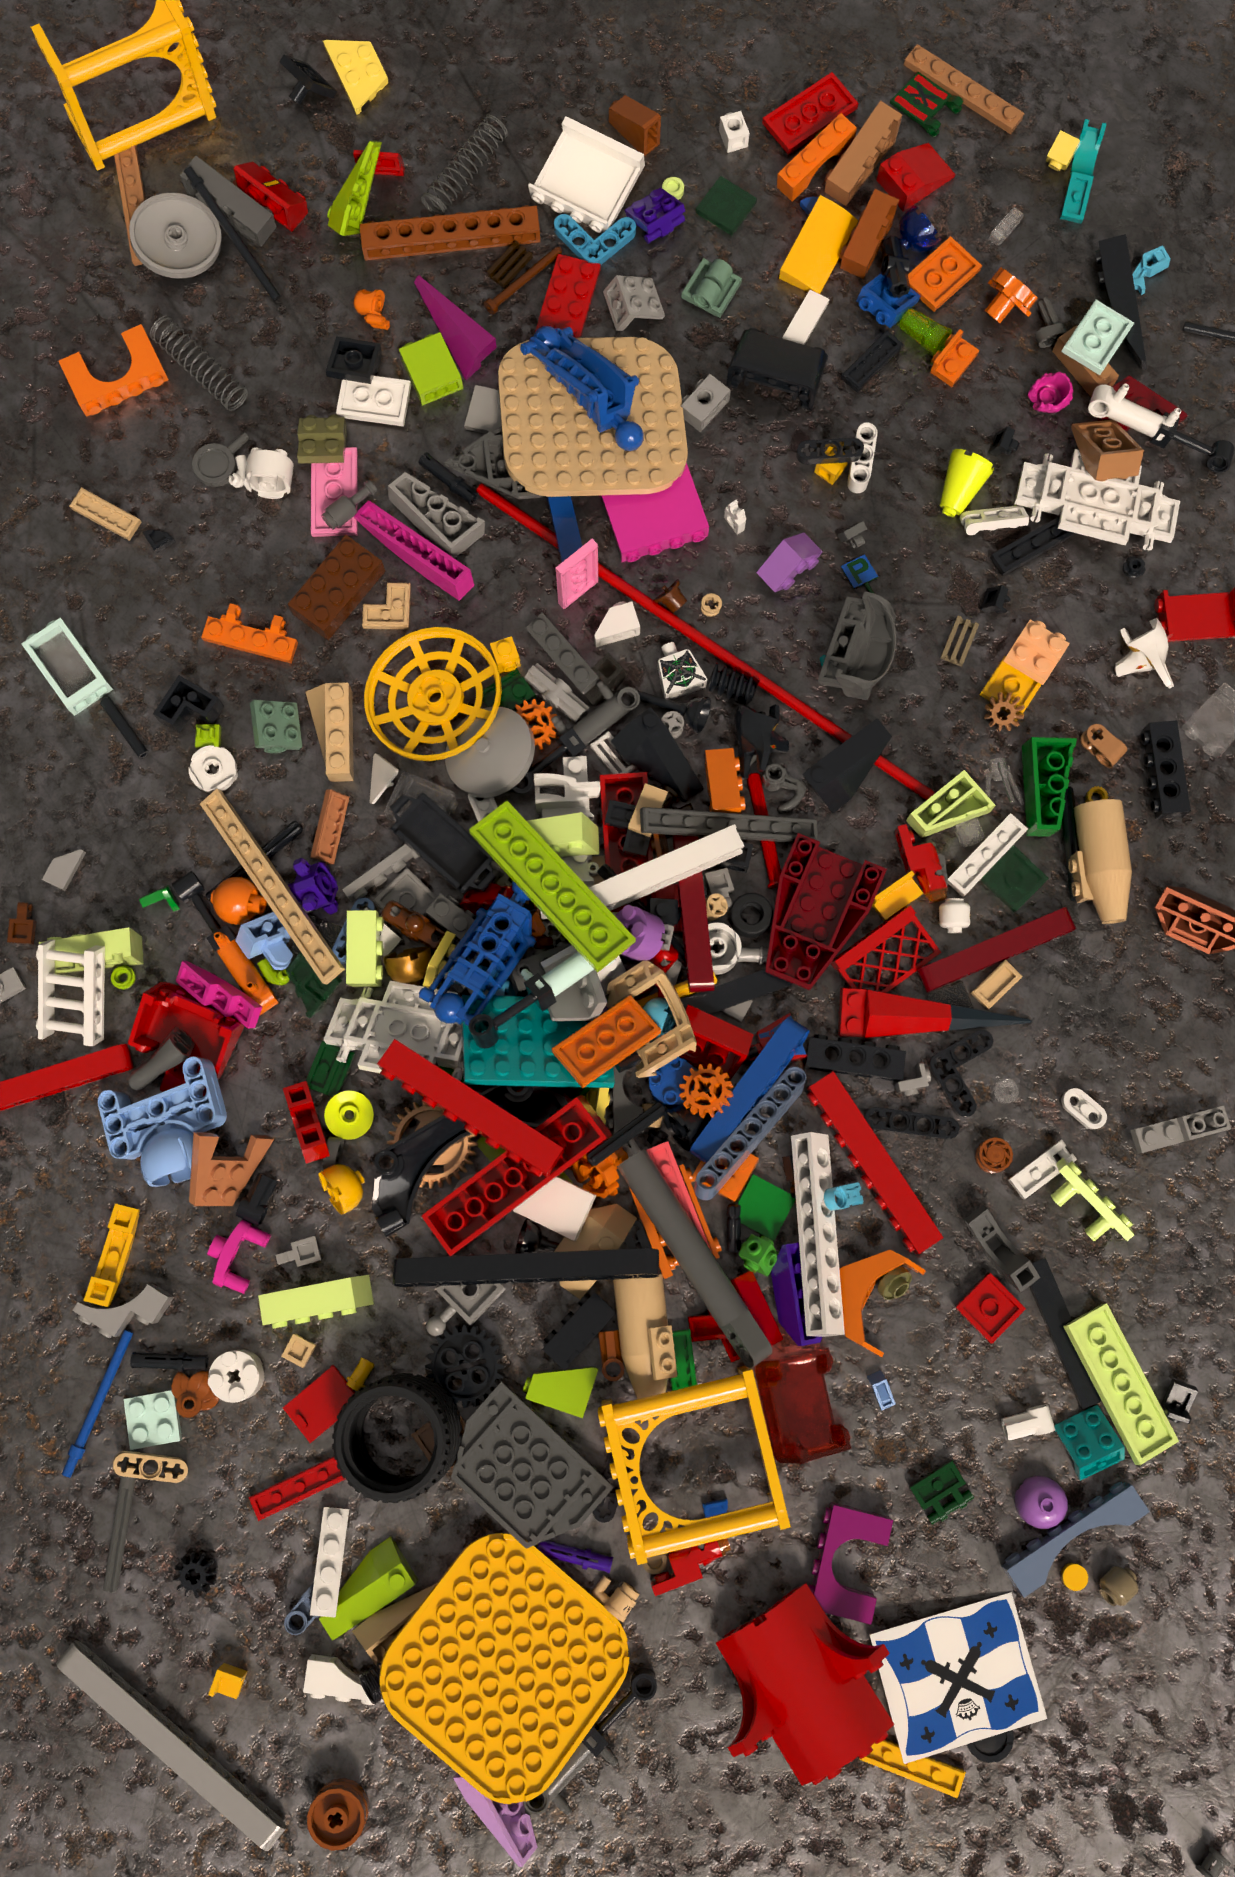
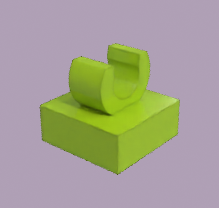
M196 724L195 748L197 750L205 746L221 748V726L219 724Z

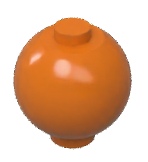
M231 877L222 881L211 894V903L216 914L223 921L234 925L245 924L254 919L257 914L262 915L267 905L266 900L260 895L256 885L243 877Z

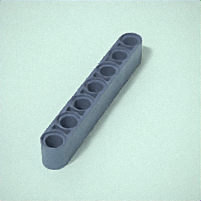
M799 1067L788 1068L698 1172L694 1192L699 1199L710 1200L715 1197L802 1094L806 1081V1074L803 1069ZM791 1080H794V1081H797L798 1083H797V1084H794V1083H791L790 1081H791ZM775 1097H781L784 1100H778ZM761 1114H768L770 1117H763ZM751 1130L756 1134H748L746 1131ZM731 1148H739L741 1151L735 1152ZM723 1165L726 1169H719L716 1166ZM707 1182L710 1183L712 1186L704 1187L701 1185V1183Z

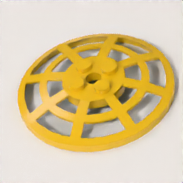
M448 627L420 629L396 640L380 655L372 667L364 692V708L367 720L379 740L390 750L403 757L420 761L446 759L471 747L489 729L500 706L502 693L501 677L491 653L473 636L461 630ZM431 638L455 639L451 653L437 651L424 654L419 641ZM464 643L471 645L479 651L487 660L489 667L477 673L471 663L460 656ZM410 646L415 658L403 666L396 677L384 673V668L392 658ZM431 660H448L445 670H430L427 663ZM457 664L464 667L472 677L459 683L453 676ZM419 666L422 674L412 684L404 682L405 676L415 667ZM493 675L496 694L492 711L481 709L483 700L482 682ZM379 680L391 686L388 695L389 712L376 716L374 711V695ZM475 686L476 700L473 707L463 703V692ZM399 689L408 693V706L397 710L396 696ZM434 693L441 694L437 702H430V698ZM459 712L470 715L459 728L453 731L450 720ZM413 714L420 723L415 732H412L404 726L400 719ZM476 717L486 720L485 724L471 739L458 746L456 737L467 730ZM393 721L399 731L410 738L404 749L392 743L382 732L379 725ZM429 725L442 726L444 735L437 737L423 736ZM447 741L450 750L434 755L412 753L419 742L435 744Z

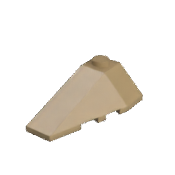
M436 1584L372 1614L352 1631L375 1665H377V1662L381 1663L393 1639Z

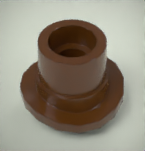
M677 579L669 588L664 585L662 587L664 592L656 597L654 602H662L672 613L681 608L687 602V599L679 588L680 580Z

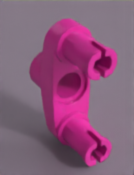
M241 1220L228 1239L216 1235L207 1253L208 1256L218 1260L213 1284L221 1288L225 1286L245 1294L250 1280L230 1272L231 1264L242 1241L247 1240L266 1248L271 1234L253 1227L252 1223L246 1220Z

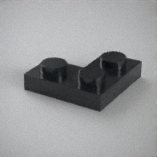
M610 800L604 825L627 830L622 853L646 858L651 837L628 829L636 805Z

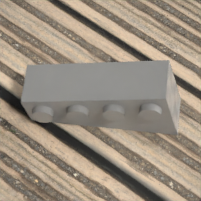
M403 473L388 485L389 500L432 544L454 559L484 535V520L470 515L468 510L461 506L457 507L449 502L447 497L442 494H436L430 490L429 486L408 473Z

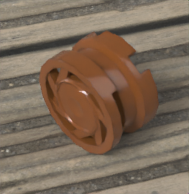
M996 1137L987 1139L979 1144L975 1152V1160L979 1168L991 1174L1008 1168L1013 1159L1012 1148L1008 1142Z

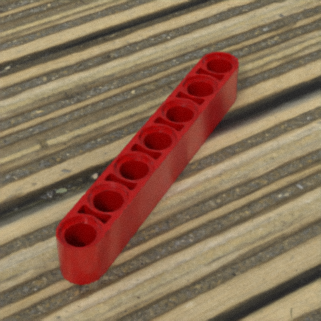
M128 1044L112 1046L1 1081L0 1111L133 1069L134 1066Z

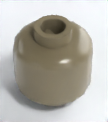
M1114 1566L1100 1579L1099 1586L1101 1589L1099 1592L1110 1605L1125 1606L1138 1593L1137 1577L1129 1568L1125 1567L1123 1569L1122 1567Z

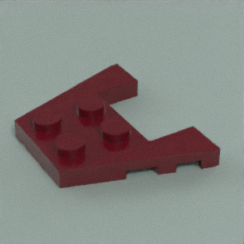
M1130 375L1112 387L1117 392L1123 384H1128L1129 389L1124 397L1125 399L1162 416L1165 412L1170 414L1175 408H1178ZM1182 410L1181 414L1179 415V423L1184 421L1188 416ZM1108 417L1097 418L1098 421L1112 420ZM1117 422L1125 431L1131 429L1130 427H1127Z

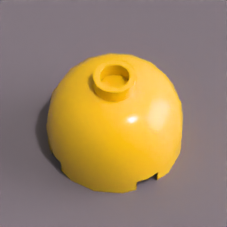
M335 1164L318 1174L323 1190L328 1191L331 1197L328 1199L339 1214L344 1215L358 1206L363 1197L362 1184L365 1183L363 1176L358 1170L354 1172L349 1166Z

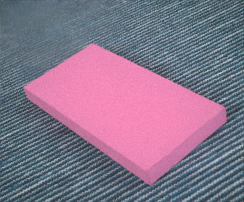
M357 447L345 448L344 463H311L312 537L358 536V521L354 517L340 528L336 527L334 530L321 517L324 509L340 496L345 495L350 498L358 492Z
M593 539L589 540L556 567L558 604L563 609H566L598 583V544Z

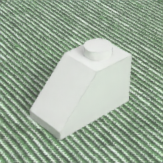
M618 602L608 610L594 635L596 647L640 635V624L633 602Z

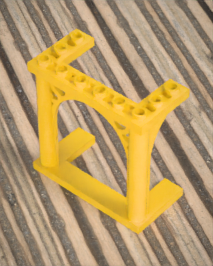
M156 0L150 19L137 32L61 65L40 24L31 27L37 44L64 95L66 103L63 105L97 171L105 168L102 160L123 152L134 145L141 144L204 115L208 121L216 118L214 108L217 106L213 96L210 94L212 89L206 79L208 78L207 72L203 64H201L204 61L197 48L199 44L193 33L194 27L190 18L183 16L184 9L180 0ZM179 42L175 50L168 52L169 47L173 43ZM144 57L165 58L179 67L181 72L179 91L173 101L163 111L102 140L94 141L73 90L74 86Z
M746 1365L737 1367L739 1375L624 1403L613 1404L612 1398L602 1400L601 1407H598L601 1427L606 1426L608 1437H604L606 1452H612L614 1463L609 1464L612 1478H618L620 1489L615 1490L618 1505H624L626 1513L625 1516H621L624 1532L630 1531V1534L627 1535L630 1558H636L637 1565L648 1563L647 1558L709 1542L778 1526L780 1530L791 1527L753 1370ZM747 1398L770 1493H767L769 1502L694 1520L677 1518L658 1508L647 1495L639 1471L641 1451L652 1430L662 1421L674 1415ZM641 1420L642 1424L648 1420L647 1429L643 1430L635 1421ZM625 1428L636 1430L640 1436L639 1441L634 1444L627 1442L622 1436V1431ZM622 1446L634 1450L635 1456L633 1459L626 1458L629 1454L625 1449H622ZM626 1466L633 1469V1471L628 1473ZM633 1476L638 1478V1482L635 1484L630 1481ZM631 1489H637L634 1495ZM639 1500H644L646 1503V1509H644L639 1514V1516H637V1513L640 1510V1504L637 1505V1502ZM651 1512L658 1515L657 1525L652 1530H645L643 1528V1519ZM664 1521H670L672 1528L665 1527L666 1531L660 1532Z

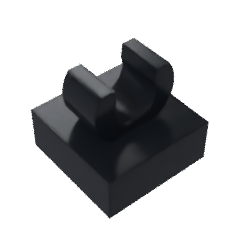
M1007 426L997 432L988 453L996 457L1001 453L1010 455L1012 450L1016 452L1020 443L1012 439L1015 430Z
M1003 585L987 588L980 610L985 613H1006L1007 609L1003 605L1011 600L1007 596L1009 589Z

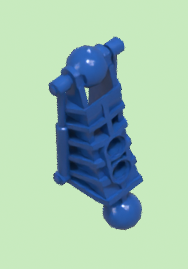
M542 326L536 330L534 336L528 342L521 344L520 350L523 355L531 353L544 364L546 371L554 376L558 383L561 382L569 394H573L576 397L578 405L585 408L587 416L593 419L600 433L614 428L616 430L615 441L618 447L625 451H634L642 445L644 432L641 426L634 421H626L630 415L635 386L639 384V379L636 375L630 376L599 352L580 342L573 336V330L570 327L560 329L553 328L552 326Z
M512 881L514 894L510 899L498 894L488 910L482 907L477 910V918L450 954L448 962L429 988L424 987L420 990L419 998L428 1003L431 1002L430 1008L434 1009L436 1017L441 1022L447 1024L458 1023L459 1025L465 1022V1025L469 1026L470 1020L474 1016L481 1014L496 991L501 989L527 949L534 947L536 944V938L531 936L532 915L529 910L523 907L524 903L530 899L514 881ZM502 921L508 924V927L504 930H499L495 927L498 922ZM486 942H493L496 945L494 949L488 951L482 946ZM517 943H520L519 946H518V947L516 948V950L514 951V948H515L516 944H517ZM478 953L479 955L474 963H470L475 954ZM483 959L492 961L487 971L478 967ZM444 978V979H445L444 983L442 984L441 988L439 989V991H438L437 994L435 995L434 990L437 988V986L439 985V983H440V982L442 981V979ZM456 981L473 991L466 1004L458 994L447 993ZM488 987H492L488 994L485 996V990ZM476 1001H482L475 1013L469 1014Z

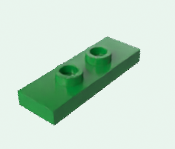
M690 1329L672 1331L677 1377L671 1378L672 1391L697 1385Z

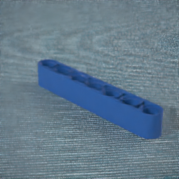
M790 1017L783 1021L732 1090L734 1096L727 1098L730 1106L723 1105L721 1107L723 1113L721 1114L718 1111L715 1113L714 1117L693 1143L690 1149L691 1154L705 1164L769 1091L805 1042L810 1030Z

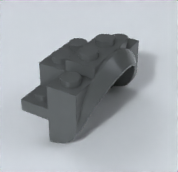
M864 591L862 599L846 597L818 678V682L821 685L842 688L848 697L868 700L872 687L887 673L895 655L896 628L894 622L896 614L888 600Z

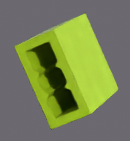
M440 332L429 334L422 340L407 343L402 348H399L401 361L422 406L463 389L460 373Z

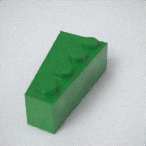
M1031 737L1022 745L1027 836L1050 837L1060 830L1066 801L1064 800L1065 792L1069 785V770L1073 762V748L1076 746L1077 738Z

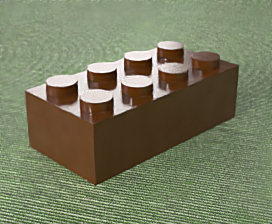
M345 535L288 603L292 615L329 641L385 573L382 560Z

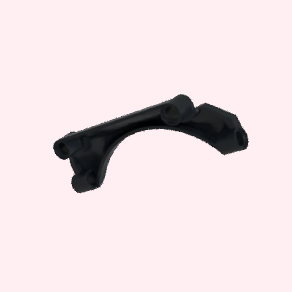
M494 1085L480 1093L532 1128H537L568 1104L563 1095L544 1086H525L522 1091L515 1092L511 1089V1086ZM442 1115L376 1155L375 1166L381 1175L374 1180L372 1210L376 1215L377 1223L386 1237L410 1223L417 1191L423 1178L436 1160L451 1146L472 1135L463 1128L465 1126L463 1122L458 1119L456 1122H453ZM385 1156H390L394 1160L393 1166L389 1169H383L380 1165L382 1158Z

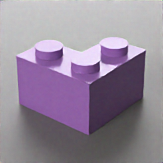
M804 532L783 539L756 573L774 592L782 589L786 591L794 584V577L797 574H801L806 569L811 570L818 564L819 560L817 558L823 551Z

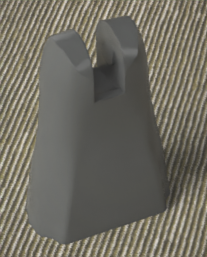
M175 1026L155 1052L132 1070L128 1080L130 1087L134 1090L144 1089L160 1074L188 1059L195 1046L191 1037Z

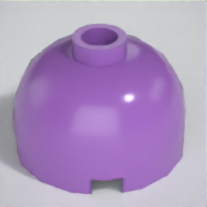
M1033 1476L1025 1479L1015 1494V1507L1018 1515L1027 1524L1035 1528L1049 1529L1057 1526L1064 1519L1068 1510V1500L1064 1490L1056 1481L1046 1476Z

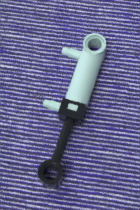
M576 952L543 976H540L539 973L533 975L527 969H523L521 975L525 980L524 985L528 992L527 996L494 1019L489 1015L479 1014L470 1020L469 1030L476 1045L484 1049L494 1046L499 1039V1026L534 1002L543 1012L557 1002L555 998L557 995L594 969L579 952Z

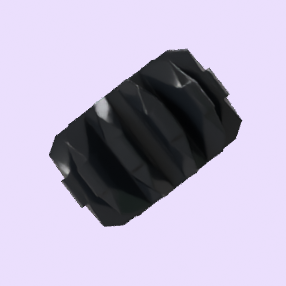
M196 1551L190 1554V1558L186 1555L181 1558L182 1564H177L174 1568L180 1573L173 1577L174 1581H181V1584L177 1586V1590L180 1591L185 1587L186 1597H189L193 1592L195 1598H199L202 1592L206 1594L210 1592V1585H214L217 1582L216 1578L211 1575L218 1573V1568L210 1567L215 1560L212 1558L206 1562L207 1553L205 1552L199 1558ZM195 1570V1573H200V1577L197 1579L196 1576L191 1575V1572Z

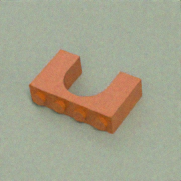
M142 324L121 333L130 351L132 361L129 371L119 380L103 382L95 379L91 375L80 352L59 360V364L86 417L98 414L109 406L118 405L127 398L138 396L143 391L152 387H158L169 380Z

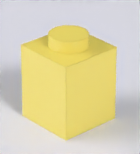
M1060 130L1047 155L1046 162L1049 163L1048 166L1056 171L1061 169L1066 171L1079 147L1080 140Z

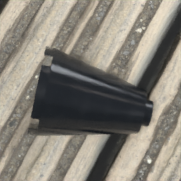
M683 1103L667 1108L665 1110L666 1114L662 1116L666 1128L672 1127L675 1133L672 1136L674 1140L686 1151H690L693 1143L712 1119L709 1113H706L704 1118L700 1117L699 1111L693 1115L690 1112V1108L686 1109Z

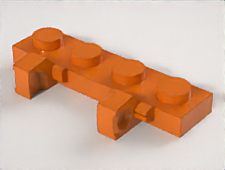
M230 603L226 615L222 614L220 619L208 616L201 637L203 641L292 664L298 641L297 639L286 637L287 632L283 630L286 623L283 619L284 617L274 615L270 629L265 627V631L242 625V622L239 621L242 611L239 605Z

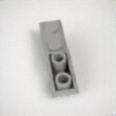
M1224 1106L1133 1129L1130 1132L1137 1154L1230 1130L1231 1126Z

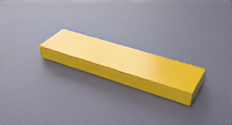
M887 1739L878 1744L874 1743L871 1746L873 1751L868 1756L862 1759L859 1758V1760L955 1798H958L966 1773L963 1769L930 1756L904 1764L899 1744Z

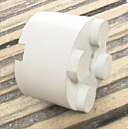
M252 448L247 458L244 479L246 489L252 492V489L258 491V496L268 499L282 498L286 492L289 494L294 465L291 459L287 457V452L282 449L272 451Z
M724 923L708 924L710 947L712 949L713 945L716 944L721 949L719 953L711 950L713 972L715 975H720L734 968L741 953V940L739 935Z
M248 1350L225 1352L212 1363L209 1370L208 1385L212 1392L225 1402L235 1403L254 1396L263 1385V1364L256 1354ZM240 1371L238 1376L241 1380L235 1381L233 1372Z

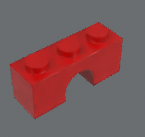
M307 1081L283 1088L306 1164L329 1157L330 1154Z

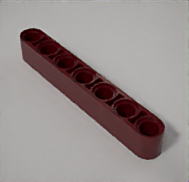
M673 835L674 850L699 840L698 836ZM701 871L677 882L689 993L714 991L713 965Z
M1064 907L918 969L917 972L926 991L930 992L1068 934L1077 928L1067 907Z

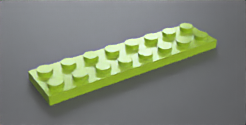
M508 801L504 802L469 829L474 839L597 973L636 942V938Z

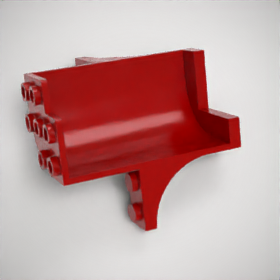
M806 1583L791 1590L760 1616L732 1629L715 1643L736 1677L742 1696L743 1714L741 1726L737 1736L727 1747L733 1757L744 1754L746 1757L758 1749L757 1743L760 1740L763 1742L772 1736L801 1786L811 1782L813 1785H817L826 1777L829 1780L841 1773V1768L852 1762L856 1757L859 1756L862 1759L868 1756L873 1751L871 1746L874 1743L878 1744L889 1736L887 1731L894 1723L864 1676L868 1670L870 1673H873L884 1665L882 1660L890 1654L884 1644L877 1646L865 1645L841 1632L827 1617Z

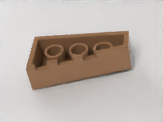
M880 100L846 152L839 158L836 167L831 169L826 175V194L847 206L895 144L902 118L901 113Z

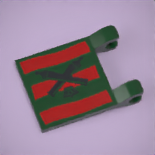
M917 72L890 100V104L923 126L931 137H936L940 132L941 123L932 118L945 104L954 114H958L962 110L963 99L959 96L951 95L920 72Z

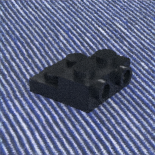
M336 336L326 368V376L371 384L374 373L378 372L381 362V344Z

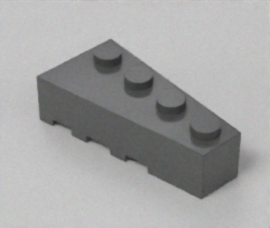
M195 156L186 168L191 166L198 177H202L204 186L235 231L262 247L277 227L274 214L267 207L257 203L199 157ZM183 171L180 177L187 195L196 198L207 206L198 191L191 187V181Z

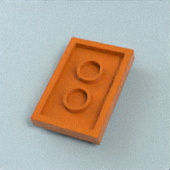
M950 236L908 274L910 288L921 296L920 300L935 312L981 270L982 265Z

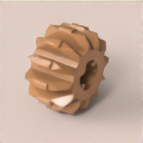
M999 692L998 699L991 696L989 699L991 704L985 705V709L990 712L985 714L984 717L985 719L993 718L989 723L990 727L996 723L999 724L997 731H1001L1003 725H1005L1007 731H1011V724L1018 727L1020 725L1018 719H1023L1025 714L1018 712L1023 710L1025 705H1016L1020 697L1017 696L1012 700V692H1008L1006 698H1004L1002 692ZM1002 707H1006L1005 710H1010L1007 716H1003L1004 713L1002 715L999 713Z

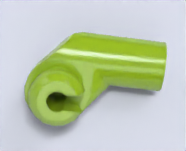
M267 959L257 963L268 983L281 986L289 982L290 973L287 970L273 969Z

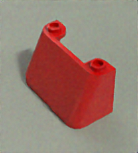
M160 982L145 991L142 995L128 1045L135 1047L139 1052L148 1053L158 1048L176 1026L186 1032L195 1043L190 1057L194 1056L210 1060L215 1067L219 1080L244 1029V1025L234 1016L225 1017L212 1005H202L184 988L178 985Z

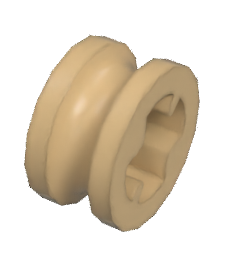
M712 593L705 595L700 606L701 612L706 616H716L722 607L721 598ZM710 600L713 604H717L713 610L710 609V606H706Z

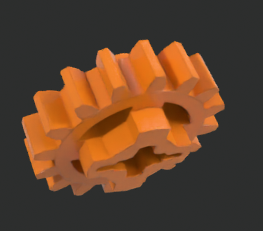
M533 699L532 704L528 705V702L524 700L522 708L519 705L515 706L516 713L528 725L537 722V726L534 725L531 730L535 738V746L538 745L539 749L542 750V743L545 742L550 745V737L556 738L557 736L554 731L556 728L551 721L557 714H551L553 708L551 706L545 708L544 701L537 705L536 699ZM543 715L547 718L549 726L542 721Z
M709 1063L707 1069H704L699 1064L698 1071L691 1068L690 1073L692 1075L690 1077L683 1076L686 1084L679 1085L680 1089L684 1091L679 1096L682 1100H685L683 1105L686 1109L690 1108V1112L693 1115L699 1111L701 1118H704L706 1113H709L713 1118L714 1111L718 1110L722 1114L723 1109L721 1107L723 1105L730 1106L727 1098L734 1096L732 1091L729 1090L733 1088V1084L731 1081H728L730 1077L727 1072L722 1074L723 1070L721 1067L718 1066L714 1070L712 1064ZM701 1085L710 1090L711 1097L703 1091L704 1089Z

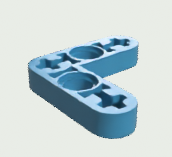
M560 214L554 220V231L579 259L602 265L635 237L636 223L629 217H623L593 240L571 216ZM560 224L564 226L568 224V230L565 227L560 228ZM624 227V228L627 229V228L630 227V231L624 230V231L622 232V228ZM576 237H581L585 240L582 245H575L572 241ZM606 239H613L616 244L608 247L604 244V241ZM592 254L594 256L597 254V258H590L589 255Z

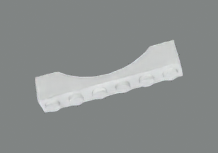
M315 1654L309 1657L303 1693H310V1697L317 1699L325 1698V1695L335 1696V1700L341 1702L359 1699L362 1704L375 1705L371 1703L364 1692L359 1676L348 1669L337 1657Z

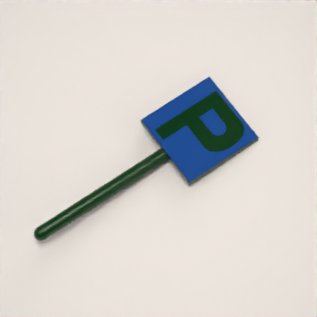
M865 554L841 566L853 589L864 585L868 592L874 593L868 582L878 578V575Z

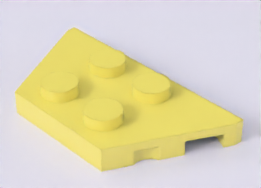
M324 40L325 50L356 115L360 114L362 111L361 107L368 100L371 102L376 97L377 92L388 84V77L369 41Z

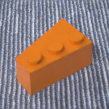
M733 748L705 750L706 782L710 800L709 812L741 814V811L745 810V798L740 796L739 792L743 789L742 777H737V771H740L739 757L734 756Z

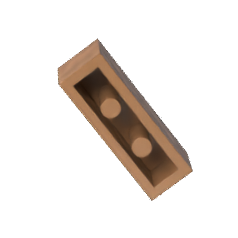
M1076 325L1058 338L1052 352L1089 396L1092 397L1094 389L1099 385L1113 387L1119 375L1109 363L1101 375H1098L1061 352L1078 327Z

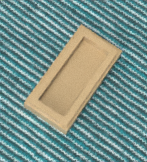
M645 783L628 829L651 837V833H641L640 809L642 807L662 808L668 791Z
M1005 959L971 994L989 1010L1023 976Z

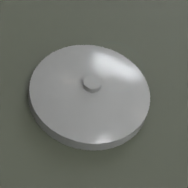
M181 193L158 194L142 202L132 215L129 234L133 251L148 269L159 275L170 278H189L199 275L214 264L220 253L221 229L218 220L211 210L196 198Z
M486 707L483 709L492 711L493 707ZM499 707L491 726L476 743L463 752L445 759L448 775L462 791L475 797H494L509 791L523 779L532 764L535 752L533 732L528 723L518 713L509 708ZM469 716L463 719L455 728V730L459 728L468 719ZM476 717L469 728L456 737L458 746L471 739L485 724L486 720ZM447 744V747H446V752H447V751H450V750H449V747H448V744Z

